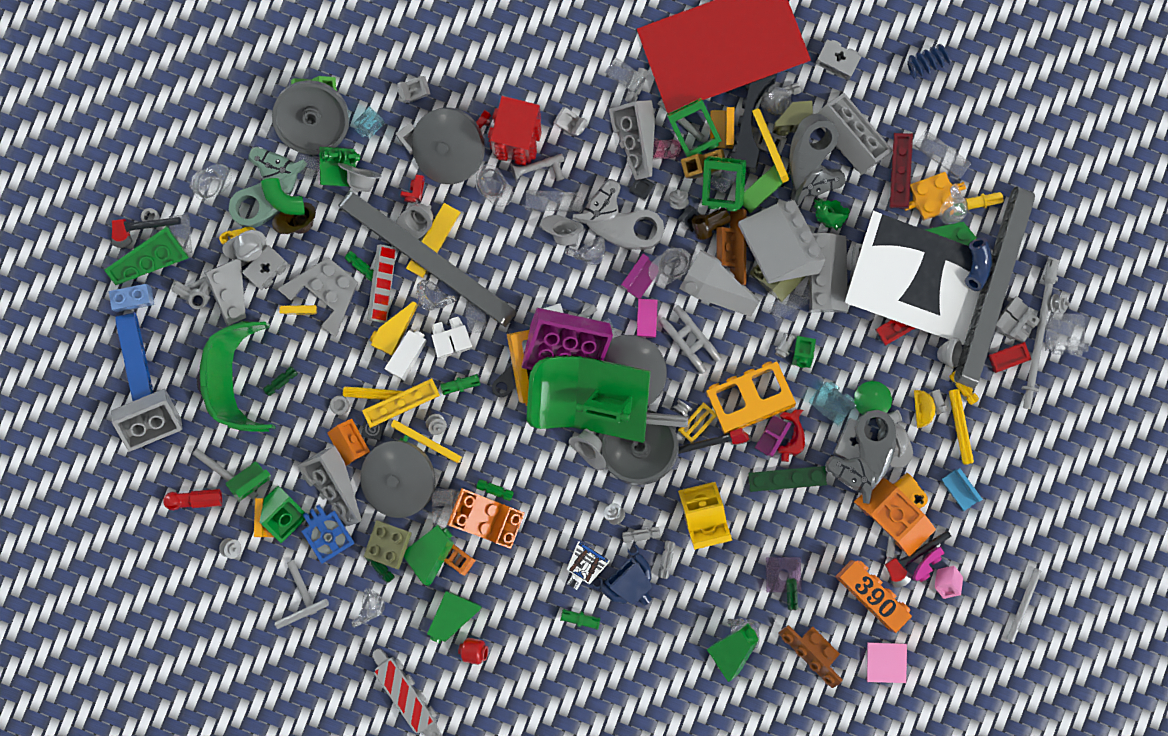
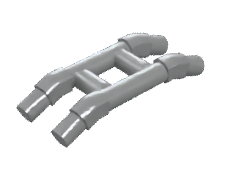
M677 305L673 310L686 326L677 332L665 317H662L659 323L686 354L699 373L703 374L707 369L695 352L704 346L715 362H718L721 356L689 315ZM689 332H692L698 341L689 347L682 338Z

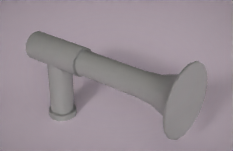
M563 154L521 167L513 166L511 163V170L516 182L521 175L549 166L553 167L556 181L565 179L559 163L564 162Z

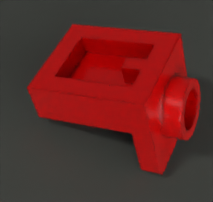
M416 175L415 180H411L410 190L413 191L412 193L401 191V197L405 198L404 201L409 203L421 201L425 183L424 176Z

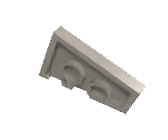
M237 258L204 272L226 325L229 326L245 319L241 260Z

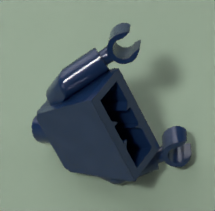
M634 544L637 552L631 553L628 549V555L631 558L605 581L607 585H604L602 578L596 577L601 581V585L597 587L592 583V586L596 589H601V592L613 602L621 604L629 602L631 605H634L639 600L645 606L652 599L647 593L652 588L650 583L652 579L651 567L643 555L639 554L638 546Z

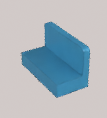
M960 468L955 469L941 479L962 511L983 500Z

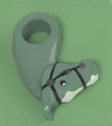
M261 147L252 148L248 155V159L258 167L262 179L279 178L282 190L288 195H291L298 173L307 166L304 159L294 163L282 155ZM261 182L236 192L229 203V212L232 219L242 227H259L274 218L279 212L265 199ZM249 198L256 199L259 203L257 215L250 219L242 218L239 213L241 203Z

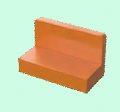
M353 419L335 426L328 432V436L339 451L345 466L370 453Z

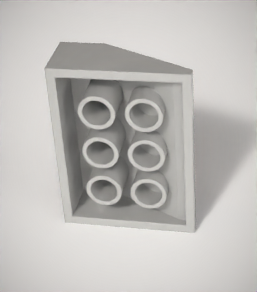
M795 200L777 203L738 222V226L767 283L820 273L826 258Z

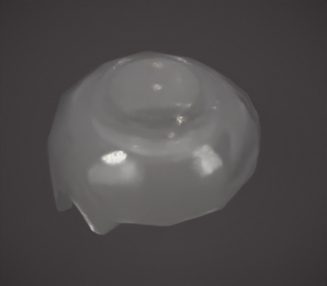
M773 87L771 92H765L761 100L762 108L774 116L782 115L792 104L791 93L787 89Z

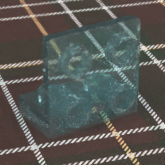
M824 382L808 403L839 426L847 414L855 409L857 405L854 404L855 400L850 395L840 393L838 391L840 388L836 384Z

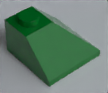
M277 486L264 498L259 522L282 543L306 519L303 516L305 512Z

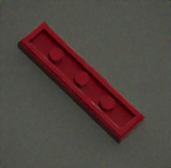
M894 133L890 208L909 209L913 133Z

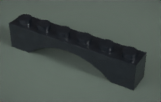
M777 73L746 84L748 95L747 98H743L742 102L744 114L739 117L738 127L741 128L739 134L736 133L734 145H737L736 151H732L731 154L732 159L746 160V172L756 173L760 157L759 149L752 134V111L755 110L764 93L775 84Z

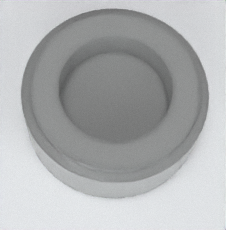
M336 396L330 402V409L336 415H344L350 408L348 399L343 396Z

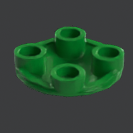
M865 382L857 388L854 394L855 408L860 414L873 410L887 413L892 404L891 392L880 382Z

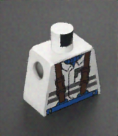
M579 541L567 567V571L573 574L567 584L576 590L582 581L590 584L610 560Z

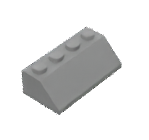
M845 93L827 103L817 113L827 117L836 126L839 133L837 147L861 175L893 151Z
M812 233L826 260L819 274L809 275V313L848 312V304L845 303L848 293L846 236L832 233Z

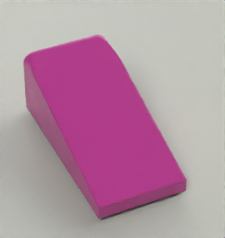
M638 299L637 336L656 338L658 300Z

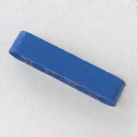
M133 312L116 316L115 320L132 401L154 393L138 317Z

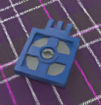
M319 504L316 506L320 512L319 514H316L313 508L309 510L313 516L311 519L307 513L303 514L309 527L302 530V533L321 564L355 544L336 511L326 515Z

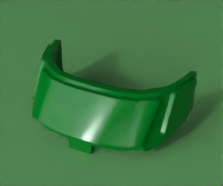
M244 321L225 327L209 337L203 348L200 362V386L204 404L210 416L217 422L227 425L228 428L249 432H269V429H276L275 425H265L248 419L237 407L233 389L232 362L234 351L242 340L250 334L270 328V324L267 322Z

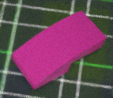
M941 547L933 549L920 562L912 576L914 581L920 580V582H923L930 577L929 573L933 570L929 564L934 565L942 559L941 555L944 554V551Z

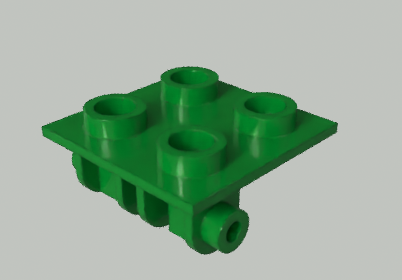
M319 147L320 185L350 187L347 183V170L338 166V163L356 167V161L360 160V154H357L355 149Z

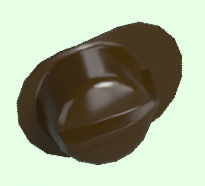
M303 202L304 215L278 213L272 221L273 229L280 234L294 232L304 234L308 232L314 223L315 207L310 203Z

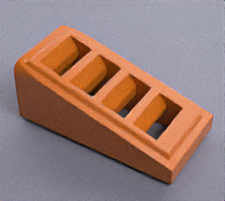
M453 544L451 550L454 549V552L444 562L465 576L476 560ZM458 554H461L459 559L454 564L453 561L455 560V558L458 556Z

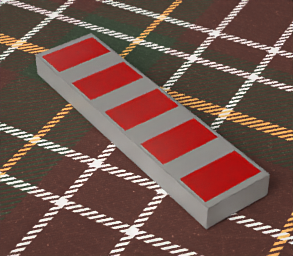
M377 245L367 316L369 321L387 322L396 248Z

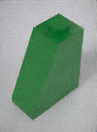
M437 525L405 551L404 558L422 584L426 586L432 584L454 544L451 539L453 535L447 527L443 528Z
M446 591L427 635H430V640L434 642H446L479 612L482 606Z
M748 623L718 640L707 649L728 682L741 672L759 638L755 630Z

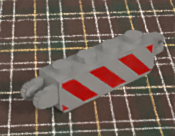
M381 648L374 650L372 657L378 665L374 675L415 733L422 732L425 736H441L442 734L436 724L437 719L435 717L437 713L432 706L428 708L424 702L426 700L421 690L417 691L413 686L415 684L413 678L403 672L404 666L398 658H389Z

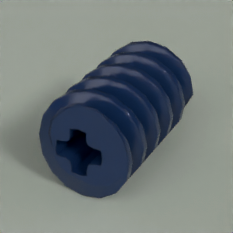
M938 44L936 48L930 47L929 51L923 50L922 54L920 52L916 53L915 57L910 55L907 65L910 74L915 80L917 79L916 73L923 77V70L930 74L931 67L937 71L938 64L944 68V62L946 61L950 65V59L945 47L942 44Z

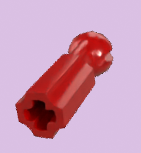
M220 489L191 491L190 493L179 494L177 492H169L163 499L165 508L172 511L183 507L222 506L223 503L222 491Z

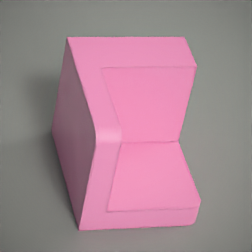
M949 566L938 569L935 589L942 598L946 599L961 595L963 576L957 568Z

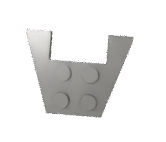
M328 257L279 287L278 290L291 301L303 287H306L334 310L322 327L336 338L358 282Z

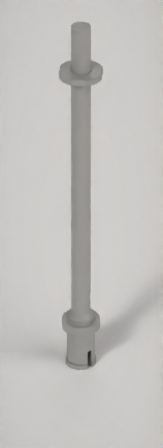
M1047 259L1046 272L1042 278L1045 282V289L1039 316L1040 321L1038 322L1027 386H1022L1021 388L1026 390L1023 404L1024 409H1031L1033 393L1039 392V389L1035 387L1052 288L1053 284L1058 282L1057 272L1060 260Z

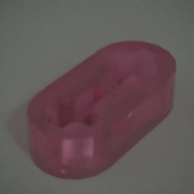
M676 140L654 141L655 148L662 149V151H656V155H653L654 160L675 158L681 152V145ZM674 144V147L678 149L675 150V153H671V150H664V148H670V145Z

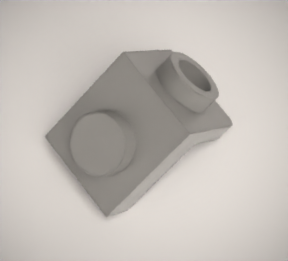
M420 76L408 82L397 83L399 88L398 94L402 101L413 102L430 95L425 76Z
M562 107L553 123L569 135L578 136L584 131L587 120L580 118L568 108Z

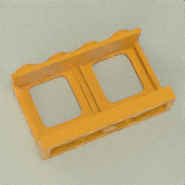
M772 361L763 364L760 369L747 370L741 377H730L724 384H713L706 391V395L710 399L724 435L732 430L743 429L794 408L796 405L778 362L772 363ZM773 371L781 392L763 400L759 397L752 379ZM737 385L746 406L733 413L725 414L716 394Z

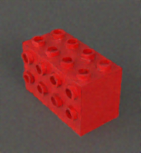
M502 96L499 108L494 110V127H490L488 133L490 149H492L493 155L498 160L507 161V159L514 160L515 164L525 166L526 163L530 164L532 159L535 160L537 154L536 141L540 142L542 134L540 105Z

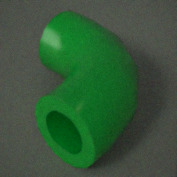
M269 178L261 181V188L265 199L274 209L284 214L304 215L302 196L286 194L281 188L279 178Z

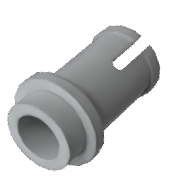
M784 333L779 346L775 348V354L781 358L789 356L788 351L795 337Z
M940 389L928 393L934 400L936 415L946 412V407L948 406L944 404Z
M899 410L888 413L894 420V423L902 421ZM876 418L878 427L886 429L883 421Z

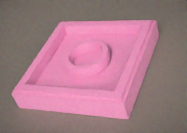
M867 642V682L906 683L907 644Z

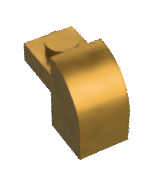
M723 149L681 159L685 178L703 177L704 160L708 156L725 158ZM711 169V175L720 170Z

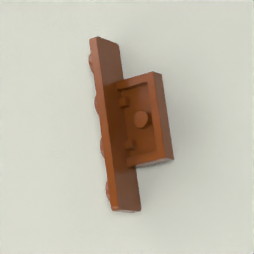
M740 209L730 212V228H717L716 258L722 262L721 265L723 267L730 268V271L735 275L734 278L741 285H746V240L738 226V222L746 218V210Z
M789 625L778 632L782 640L789 644L796 654L827 685L834 688L843 681L830 667L840 653L813 626L802 638Z

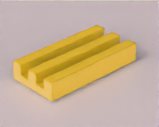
M705 403L688 419L689 424L703 408L707 410L687 432L684 431L686 427L678 429L690 443H693L717 417L716 413ZM710 413L712 415L711 418L691 438L689 434Z

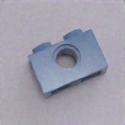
M148 284L108 291L111 308L115 312L154 305L152 288Z

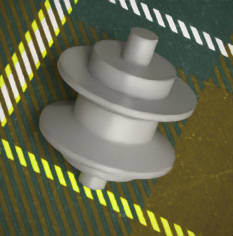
M684 190L671 192L669 195L671 200L670 206L679 210L686 208L689 204L687 199L688 193Z
M1054 294L1050 299L1049 306L1053 313H1056L1059 309V312L1063 314L1068 306L1070 307V303L1066 295L1063 294L1059 298L1058 294Z
M432 414L426 420V427L431 434L439 435L446 430L447 423L442 415Z
M616 503L608 505L604 510V518L612 525L621 523L625 517L624 509Z
M226 538L220 544V553L224 557L234 559L241 552V544L237 540Z

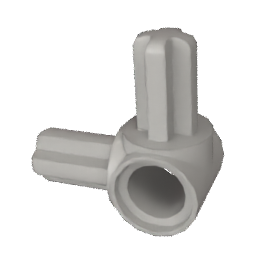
M205 278L199 289L194 288L191 290L178 281L172 288L174 293L186 299L185 303L194 309L204 308L211 298L209 296L211 288L207 278ZM196 295H200L203 298L201 306H197L193 302Z

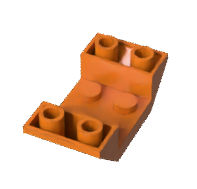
M884 477L872 490L869 504L863 503L862 494L854 501L867 516L870 515L896 541L895 544L908 557L936 530L927 516L898 487Z
M461 488L447 525L511 549L525 513Z

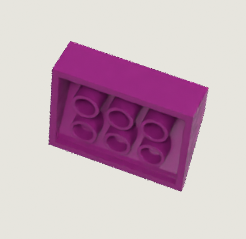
M536 308L529 330L522 368L532 370L539 360L555 356H582L604 361L613 337L611 325L607 322Z

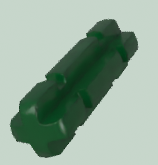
M292 366L286 369L285 373H281L271 381V384H267L263 388L268 396L273 395L276 389L279 390L288 383L290 378L293 379L297 376L298 373Z
M366 558L368 562H371L372 567L377 573L383 576L382 579L386 583H390L395 578L392 572L388 571L386 565Z
M788 578L786 580L788 610L796 611L798 609L797 581L795 578Z

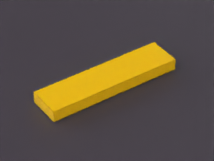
M757 108L752 111L782 183L789 181L788 174L762 113Z
M444 203L435 217L431 228L424 236L422 243L438 253L461 212ZM410 260L406 267L407 270L421 278H424L427 272L413 260Z
M433 378L368 407L362 410L371 428L437 398L440 394Z
M393 420L391 427L450 460L460 463L462 459L460 455L402 423Z

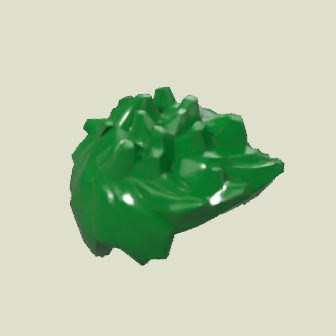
M821 198L814 199L815 205L813 207L816 208L817 221L823 223L825 227L834 228L838 231V228L842 227V224L850 214L849 208H844L841 202L837 200L825 201Z

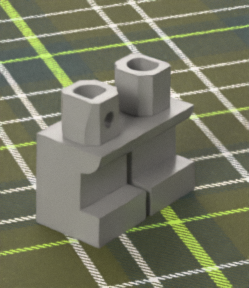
M1015 296L1003 310V313L1000 314L995 330L1010 340L1014 338L1023 343L1029 336V333L1022 329L1024 324L1026 323L1033 329L1040 319L1033 313L1034 309L1025 305L1022 302L1023 300Z

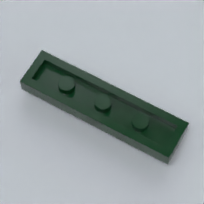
M825 466L748 473L750 492L827 485Z

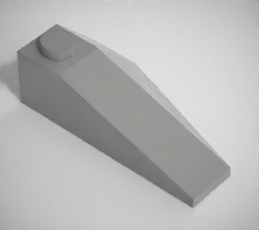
M652 100L635 101L610 108L609 112L613 131L618 134L621 140L619 144L622 149H625L628 156L627 162L635 180L652 177L655 127Z
M700 250L679 289L695 298L751 317L760 300L745 285H741L734 278L735 275L731 271L728 272L721 265L722 262L718 258Z
M335 446L322 450L297 465L306 482L318 489L320 492L319 496L323 500L326 498L332 505V510L336 511L347 527L362 521L345 462Z

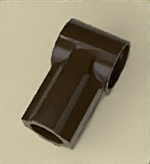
M720 208L708 215L701 214L695 216L692 219V225L696 238L699 240L708 239L712 236V231L730 223L731 218L725 208Z

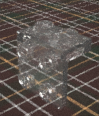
M1048 313L1045 331V351H1051V354L1055 355L1071 352L1070 355L1082 356V353L1089 351V343H1084V315Z

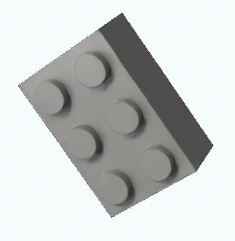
M165 388L111 410L112 424L128 452L182 430L181 417Z

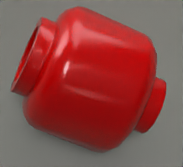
M467 638L459 645L458 654L461 655L463 662L479 665L487 659L488 646H486L483 640Z

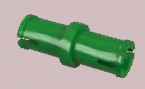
M475 374L465 378L457 377V380L441 383L442 393L446 395L457 391L464 392V389L481 386L479 376Z
M563 609L560 621L577 624V627L586 626L598 630L601 618L586 615L581 611L577 613Z

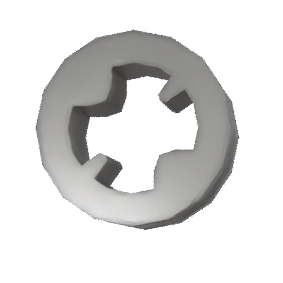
M147 208L141 213L142 221H150L146 220L148 213L155 214L154 220L160 219L159 213L153 208Z
M678 399V404L674 405L673 408L683 416H688L687 413L692 411V408Z

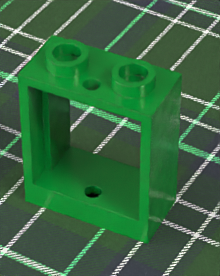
M701 98L666 114L687 157L702 154L701 151L707 148L709 150L714 149L722 141ZM701 109L714 138L689 150L676 121Z
M708 156L704 160L702 205L708 206L710 209L722 207L728 211H737L744 205L746 160ZM711 169L737 172L735 201L710 198Z

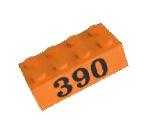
M851 560L835 578L889 631L897 633L912 617L909 613L911 611L910 608L903 602H897L895 600L897 596L889 588L884 589L881 586L883 582L876 575H870L867 572L869 568L862 561Z

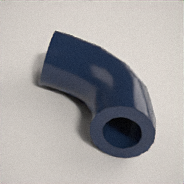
M984 237L976 238L969 244L972 254V268L965 278V284L973 291H980L984 287L992 266L990 246Z

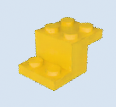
M716 482L678 491L694 550L732 541L726 521L724 505Z

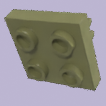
M376 520L363 557L399 569L412 532Z

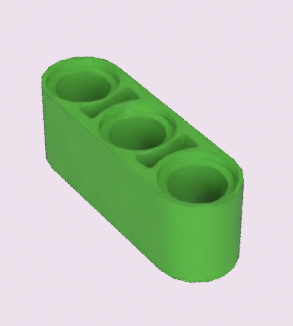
M775 165L744 192L743 206L749 213H752L784 184Z

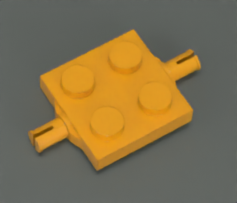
M946 172L910 184L913 200L909 202V209L916 207L923 221L960 207L956 198V192L965 190V183L952 185Z

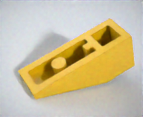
M415 302L410 303L379 327L378 331H374L370 338L371 346L393 356L418 304Z

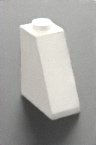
M409 330L386 365L385 370L405 381L427 342L424 339L425 335L417 330H414V332Z

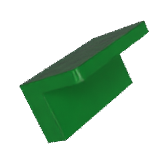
M254 462L226 482V487L237 501L240 502L268 482L271 475L266 469L263 470L257 462Z

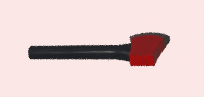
M174 217L141 222H127L126 219L112 220L111 244L118 248L127 247L133 242L130 231L180 225L181 218Z
M740 428L722 436L679 446L678 454L731 442V445L745 444L750 442L752 437Z
M948 530L917 549L910 557L893 558L884 565L888 570L893 587L906 586L911 580L912 575L904 568L952 537Z

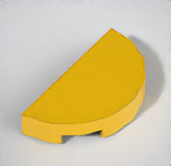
M317 306L279 307V313L287 315L317 314Z
M914 390L917 428H922L932 422L935 416V403L927 392Z

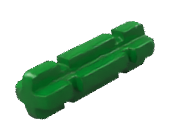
M349 251L344 258L372 282L374 270L370 269L359 257L357 258L356 254Z
M479 479L476 486L481 491L485 490L487 493L503 497L507 501H511L514 494L513 491L504 490L503 487L492 483L488 484L487 481Z

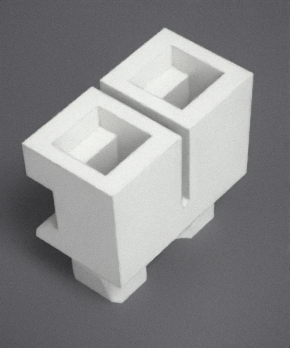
M459 317L449 319L452 329L447 331L444 330L442 322L432 325L434 334L432 339L438 359L455 354L450 337L452 338L456 353L473 349L467 329Z

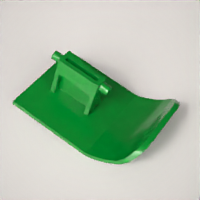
M555 356L539 360L533 367L529 377L527 422L536 429L560 427L588 429L592 432L644 443L651 371L582 356Z

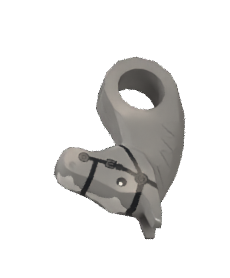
M613 179L606 180L588 202L583 213L573 214L572 220L585 223L607 242L629 250L652 249L660 243L664 233L663 220L653 211L618 212L617 196L621 186ZM644 219L651 221L656 227L655 236L649 240L638 238L633 229L636 222Z

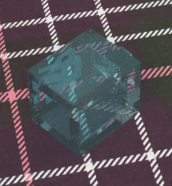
M369 106L354 122L357 127L355 131L364 138L366 136L370 139L385 124L384 119Z

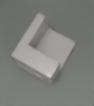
M411 122L396 133L397 138L410 155L413 154L412 135L415 129Z

